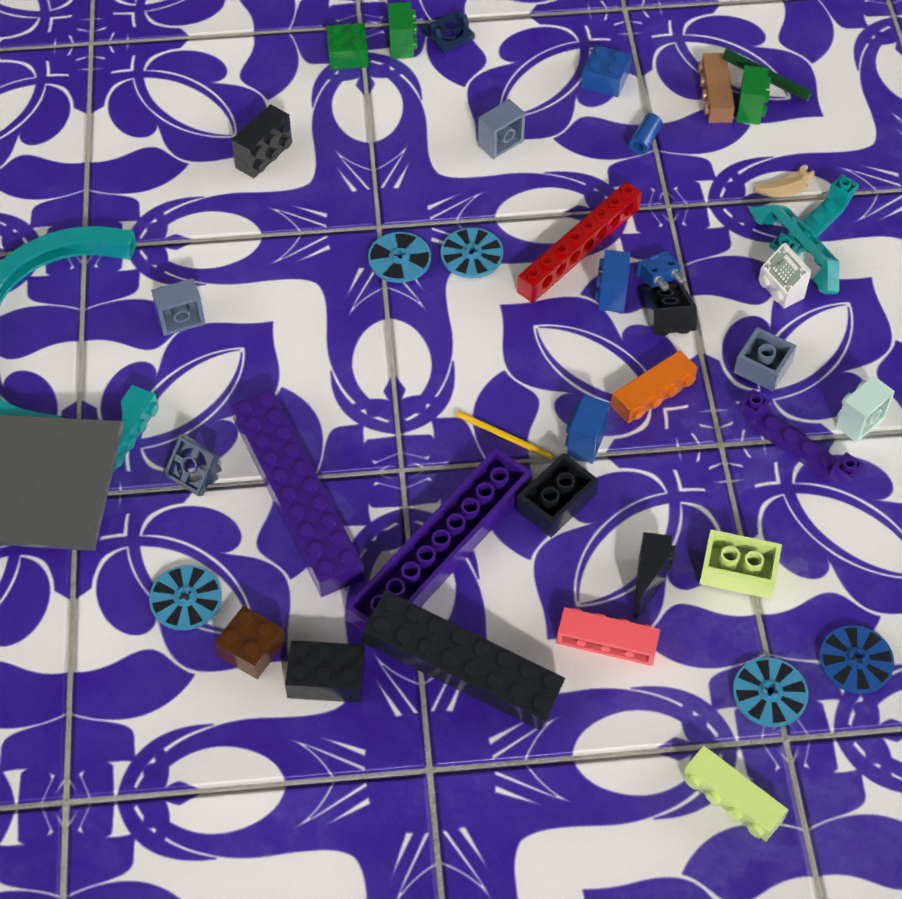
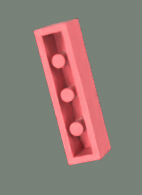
M564 607L557 635V644L653 666L660 629L648 624L631 623L626 619L609 618L601 613L592 614L583 612L579 608L570 609Z

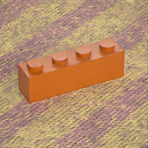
M679 350L612 393L611 407L628 424L635 419L638 420L645 412L652 408H657L665 399L674 397L685 386H691L696 380L698 367Z

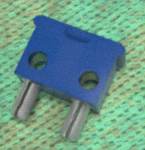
M668 251L638 261L636 276L640 277L651 288L659 286L663 291H667L669 285L666 282L676 279L680 284L686 282V278L679 273L681 265L669 255Z

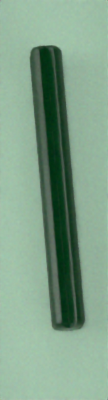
M726 49L722 55L723 60L743 70L745 65L763 67L730 49ZM768 69V76L771 77L770 84L804 101L809 100L812 94L811 90Z

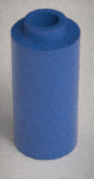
M652 113L645 115L629 142V148L632 152L638 155L647 153L663 124L658 115Z

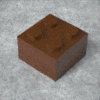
M242 606L214 644L219 658L258 679L286 641L282 627Z

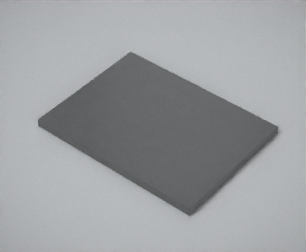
M0 415V545L95 551L124 424L122 421Z

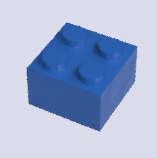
M595 45L582 71L581 88L619 97L630 73L632 54Z
M605 250L604 258H600L598 271L602 272H598V288H596L595 301H599L598 310L624 313L631 252Z
M584 395L581 403L577 402L573 413L575 418L573 421L569 420L566 428V433H568L565 440V446L568 447L567 456L593 464L607 430L609 402Z

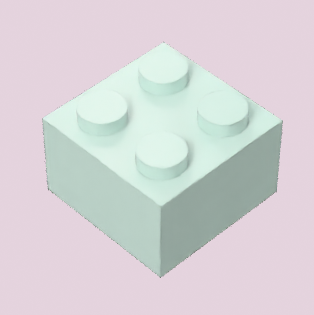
M874 375L867 381L863 380L857 386L856 391L852 394L848 393L841 402L843 404L842 408L837 414L839 418L836 427L857 443L886 417L895 391Z

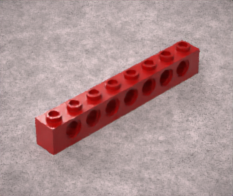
M627 182L622 184L517 276V293L531 303H534L640 209L642 192Z

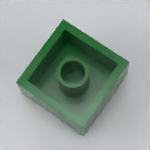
M411 2L388 3L391 59L414 58V50H417V38H413L417 35V24L413 23L416 22V12L412 10Z
M365 23L327 26L330 70L369 67Z
M744 66L736 122L760 125L761 117H765L767 105H764V103H768L770 91L766 89L770 88L771 77L768 76V68Z

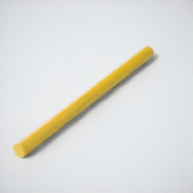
M459 410L456 412V417L549 460H552L554 456L553 453Z

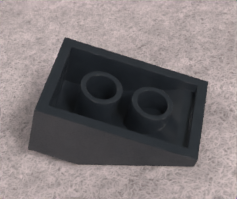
M669 283L667 291H663L659 286L653 288L650 286H640V294L648 324L654 335L666 336L669 333L677 332L687 334L690 331L697 330V306L683 284Z
M643 532L638 561L633 610L634 619L639 618L665 582L667 572H672L676 546L671 545V535Z

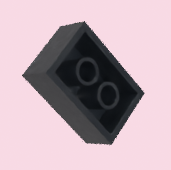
M270 104L231 139L235 168L255 178L272 161H275L285 149L291 146L292 135L288 113Z
M562 453L517 495L516 511L552 538L597 495L599 479Z
M291 640L285 680L287 698L361 703L366 665L365 645Z

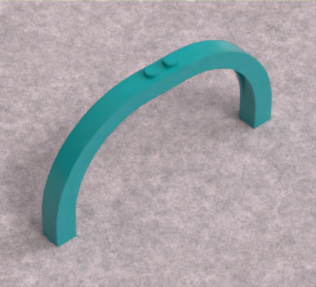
M102 226L76 227L43 235L20 246L0 261V306L9 291L31 272L49 263L85 255L131 260L137 245L134 231ZM0 398V415L62 418V416L24 410Z

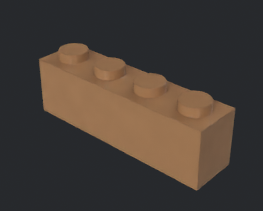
M703 53L702 61L698 62V73L702 74L700 75V87L704 88L702 89V101H705L704 115H707L708 123H732L735 109L728 62L722 59L723 53Z

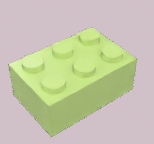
M711 529L699 584L771 599L775 587L782 544Z

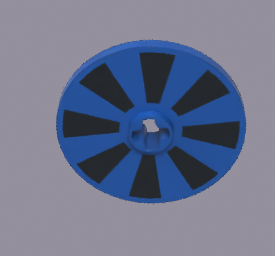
M851 625L835 629L826 636L820 648L819 661L825 676L834 685L847 692L866 694L877 691L889 681L894 670V656L888 643L878 633L862 626ZM853 656H856L857 659L861 658V662L858 663L857 660H852Z

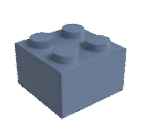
M509 99L487 113H483L478 119V146L492 159H495L524 141L525 112Z
M193 278L151 290L157 318L164 336L206 325L201 298Z
M757 327L737 356L734 373L774 391L793 362L797 345Z

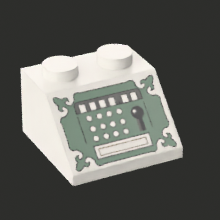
M784 243L762 265L758 281L763 288L767 289L776 302L783 308H786L805 298L812 271Z

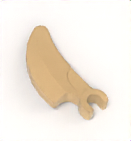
M803 165L800 167V170L786 177L768 183L756 184L754 191L757 194L770 197L793 196L808 189V184L805 181H810L814 178V171L807 172L808 165Z

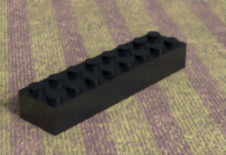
M386 590L367 623L360 641L538 730H541L547 721L565 680V677Z

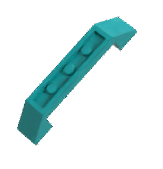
M842 174L830 185L827 198L802 222L818 238L844 212L859 184ZM781 233L769 244V248L776 251L782 244L786 243L797 256L804 251L799 240L784 233Z
M768 205L751 207L749 209L754 216L753 219L760 225L773 226L777 221L789 230V235L799 240L802 244V249L807 253H811L815 258V263L822 267L812 279L817 284V289L823 294H838L839 260L788 206Z

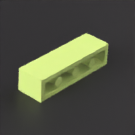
M703 746L685 767L683 774L685 782L691 788L698 789L705 794L710 803L716 806L719 805L727 811L728 816L732 820L740 821L756 838H762L767 842L784 821L788 812L786 807L707 747Z

